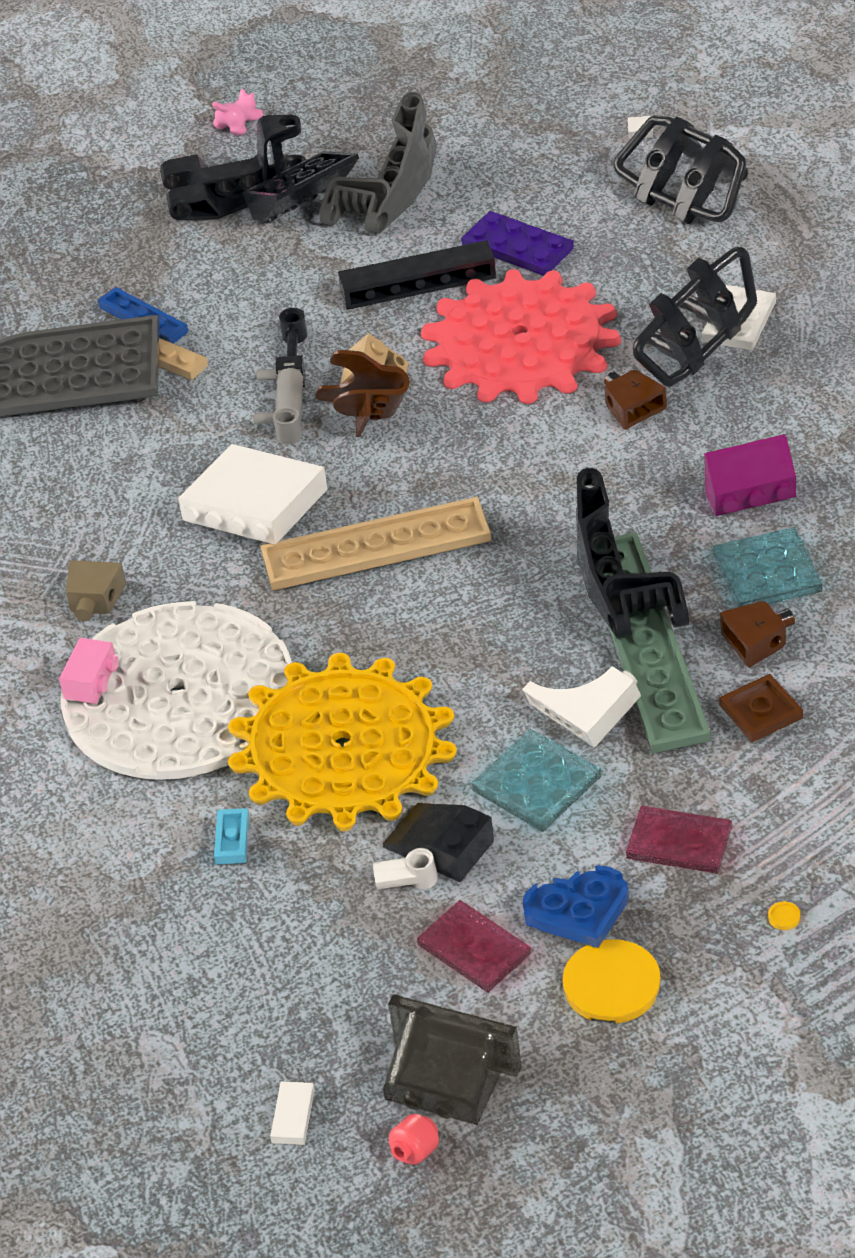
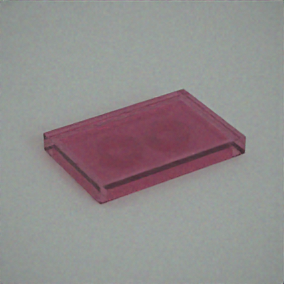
M641 805L626 849V859L718 874L732 830V820Z
M461 900L417 937L418 946L487 993L531 954V947Z

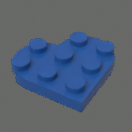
M600 865L595 866V871H587L581 875L577 871L569 879L553 878V883L544 884L538 888L536 883L526 891L522 900L525 923L540 931L599 948L625 908L629 899V889L620 871L612 867Z

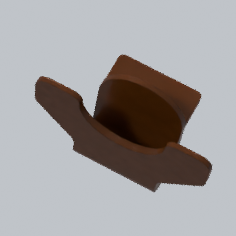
M337 350L333 352L330 363L349 369L354 376L349 381L339 385L319 386L315 397L321 401L333 402V407L338 413L355 417L356 437H361L368 420L389 418L396 413L409 387V377L403 369L397 366L382 365L361 351Z

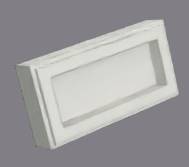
M280 1083L270 1135L272 1143L305 1145L315 1091L313 1083Z

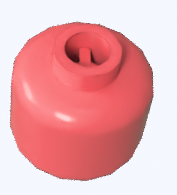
M419 1114L408 1115L389 1134V1145L393 1156L397 1160L409 1165L421 1163L436 1150L439 1144L436 1124L429 1117Z

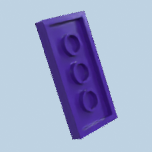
M489 211L461 237L462 245L488 240L494 258L543 276L548 271H552L574 249V242L571 239L493 211Z

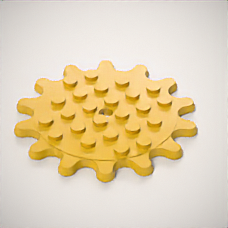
M335 653L329 657L328 667L324 671L316 673L310 672L301 663L293 662L284 668V674L287 678V684L284 687L270 689L263 685H257L249 690L248 697L259 708V711L252 717H236L229 722L228 729L235 738L248 741L249 745L245 750L232 754L228 759V765L237 774L254 773L260 776L257 783L249 789V797L256 805H264L275 799H283L289 802L286 816L291 824L295 826L303 825L313 814L326 813L333 816L334 825L338 830L346 832L355 825L356 815L367 810L376 811L384 819L394 821L402 813V804L399 801V797L402 794L414 792L423 796H431L437 790L438 780L426 768L434 763H448L454 759L457 753L455 744L440 740L435 736L438 730L451 725L454 720V711L445 706L436 708L426 706L422 700L432 690L431 680L427 677H417L406 683L396 681L392 676L395 671V662L390 658H380L369 669L358 670L352 667L350 657L347 654ZM340 738L349 740L347 743H344L343 747H341L340 743L335 742Z

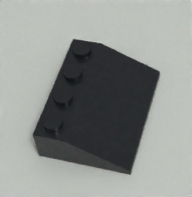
M322 151L242 192L253 220L263 221L264 223L271 222L278 218L277 214L296 209L298 203L302 201L308 202L317 198V193L323 190L326 191L332 179L347 177L359 159L358 153Z

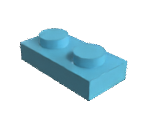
M248 808L218 810L214 850L215 864L246 863L250 818Z

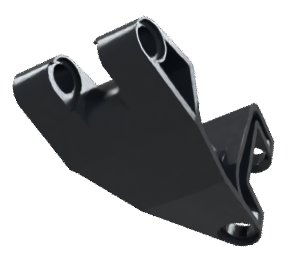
M292 114L265 115L259 118L257 121V155L250 159L209 167L198 155L164 161L160 166V174L164 187L170 190L166 195L170 216L175 220L221 219L224 216L248 208L242 192L306 160L302 155H283L281 142L296 137L301 133L300 118ZM268 142H269L270 154H271V158H272V162H273V164H271V165L268 164V158H267V144H268Z
M582 469L577 475V564L580 567L589 598L616 639L632 636L628 613L631 616L638 615V611H643L646 614L650 613V609L653 608L656 611H661L662 607L666 606L674 628L689 625V614L682 583L676 574L672 572L624 573L609 520V499L603 477L597 469ZM587 485H592V486H594V487L588 488V487H585V486H587ZM605 573H611V574H613V575H612V576H604L603 574H605Z

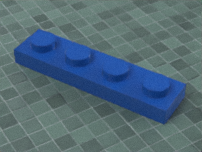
M117 287L98 299L99 308L119 319L158 315L160 321L159 338L174 344L189 333L187 324Z

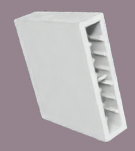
M231 444L178 498L182 520L276 545L326 492L325 469L322 466Z

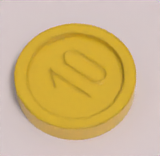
M777 902L768 911L769 923L778 930L793 929L800 922V910L791 902Z

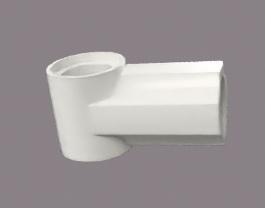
M425 848L412 850L406 858L375 862L373 864L377 890L411 884L417 889L425 890L434 886L438 879L433 855Z

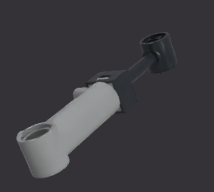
M287 308L279 315L282 338L287 343V355L276 357V369L256 371L258 381L277 379L275 412L255 413L253 415L254 424L274 423L277 440L282 444H294L303 435L301 427L302 397L306 380L303 355L297 356V344L303 342L307 338L308 333L304 311L299 308Z

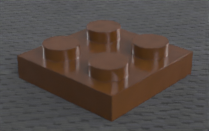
M771 674L719 697V706L751 742H755L803 719V709Z

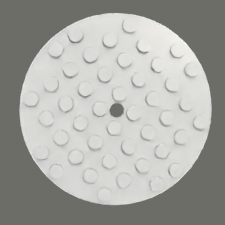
M195 601L176 602L150 607L131 614V619L117 626L112 623L92 638L93 640L113 643L115 655L118 656V667L115 672H112L108 680L107 690L101 694L97 704L64 699L61 689V709L65 726L77 747L94 762L117 773L144 779L163 780L195 777L227 766L228 759L232 754L245 750L249 745L248 741L235 738L228 729L229 722L236 717H252L259 711V708L248 697L249 690L257 685H263L270 689L284 687L287 684L284 668L292 663L289 651L283 640H280L272 632V628L267 623L246 611L215 603L214 607L197 606ZM182 686L185 688V690H184V689H180V690H176V691L173 690V691L171 692V689H172V688H179V687H182Z

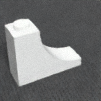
M613 666L601 677L580 687L550 689L530 681L522 689L533 707L594 748L641 697L636 685L638 683L636 678L628 671L620 672Z

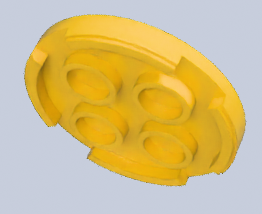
M618 939L603 940L599 948L590 945L584 946L569 959L563 972V989L567 1002L574 1011L589 1020L594 1018L615 1021L616 1023L633 1020L643 1015L654 1005L661 984L660 969L654 957L643 947L633 942Z

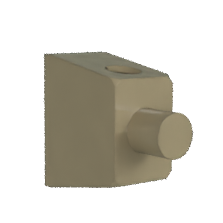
M70 560L66 595L70 610L75 612L76 618L81 621H89L92 614L110 613L126 586L122 563Z

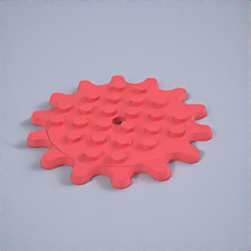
M516 269L508 270L504 281L496 285H487L479 279H472L467 283L466 293L468 296L465 299L453 300L442 298L438 301L436 311L444 316L445 320L427 323L422 327L421 337L424 340L439 343L435 348L425 352L423 363L429 367L445 365L451 368L443 379V385L448 389H455L467 383L476 384L479 387L477 398L482 402L493 401L503 391H513L518 395V400L521 403L530 404L538 399V391L547 386L555 387L562 393H572L576 391L578 386L574 379V375L577 372L601 373L607 369L605 358L596 352L601 348L616 347L621 343V336L617 330L602 327L604 323L612 321L617 317V310L609 303L601 305L589 303L596 296V289L591 283H582L573 288L561 286L563 279L560 273L555 270L548 271L544 277L536 281L523 279L520 271Z

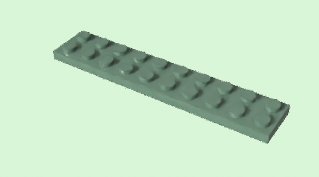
M637 532L614 536L624 573H651ZM605 573V574H603V575H604V576H612L613 574H611V573ZM662 607L661 611H656L654 608L650 609V613L646 614L643 611H638V615L631 616L628 613L632 636L616 639L610 628L609 631L623 671H628L638 681L636 685L641 697L635 702L652 754L711 741L708 723L665 607Z

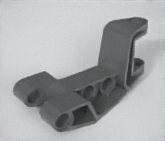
M406 93L399 102L392 118V124L397 136L377 178L336 177L329 182L319 212L321 223L335 225L345 210L350 213L356 212V214L360 215L365 213V230L380 234L413 204L425 184L431 178L437 148L433 130L425 123L427 112L422 96L419 93Z

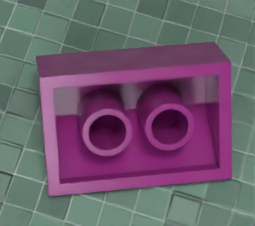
M785 434L704 453L705 492L715 516L796 497V473Z

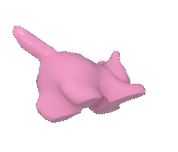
M241 89L239 99L233 103H212L216 110L213 125L218 129L230 127V131L234 135L245 134L247 131L245 122L255 121L263 116L262 110L255 109L254 94H247L244 89Z

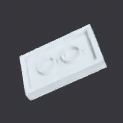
M726 285L727 289L733 294V300L739 313L747 301L745 288ZM756 290V307L741 325V330L731 340L726 339L721 345L753 351L776 303V293ZM708 322L702 332V342L707 343L718 333L715 326Z

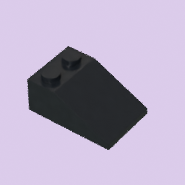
M417 803L383 842V848L405 858L412 850L425 848L432 853L438 873L461 882L494 842L492 817L466 805Z

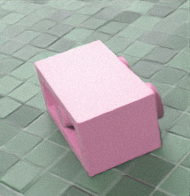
M79 638L59 677L64 699L97 704L101 694L107 690L108 680L112 672H115L118 667V656L115 655L112 642Z

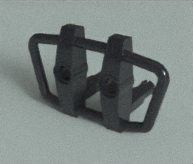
M660 115L649 117L614 160L615 172L636 187L634 198L650 206L657 200L673 208L672 216L686 224H691L696 216L713 222L727 220L733 213L741 181H744L748 176L746 159L731 142L716 134L714 136L708 135L677 116L675 119ZM655 125L666 126L667 128L659 137L652 150L646 155L640 177L626 169L624 161ZM700 142L706 144V146L702 147ZM683 153L687 157L695 159L690 169L686 171L676 199L662 192V190L675 172L677 163ZM723 172L727 176H732L723 210L716 212L703 208L704 202L714 190L720 173Z
M734 247L711 265L706 260L697 258L687 268L691 281L673 298L660 293L649 303L654 319L636 338L633 344V356L664 386H673L690 374L694 375L705 365L704 360L726 339L731 340L741 330V325L756 307L757 294L749 253L745 248ZM738 257L747 299L739 313L733 300L732 292L727 289L717 274ZM695 291L698 298L692 295ZM678 307L694 313L696 317L714 325L718 333L701 348L695 328L690 325ZM647 343L658 348L663 354L677 360L681 368L668 375L644 353V346Z

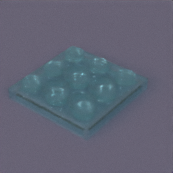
M795 527L713 546V555L737 607L759 601L773 604L822 592V582Z
M530 728L472 782V790L534 828L544 832L602 777L601 768Z

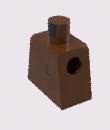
M631 370L622 376L616 372H610L605 377L606 406L623 429L626 430L667 409L666 388L640 371Z
M765 601L720 612L721 634L748 668L782 649L786 644V628L795 624L794 615L789 608L775 613Z

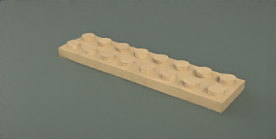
M477 496L282 540L276 545L271 543L260 545L270 586L272 591L490 542L492 539Z

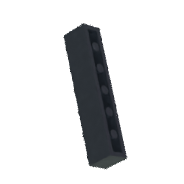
M488 240L338 271L341 294L346 309L349 310L467 285L472 279H479L481 281L496 279V269Z

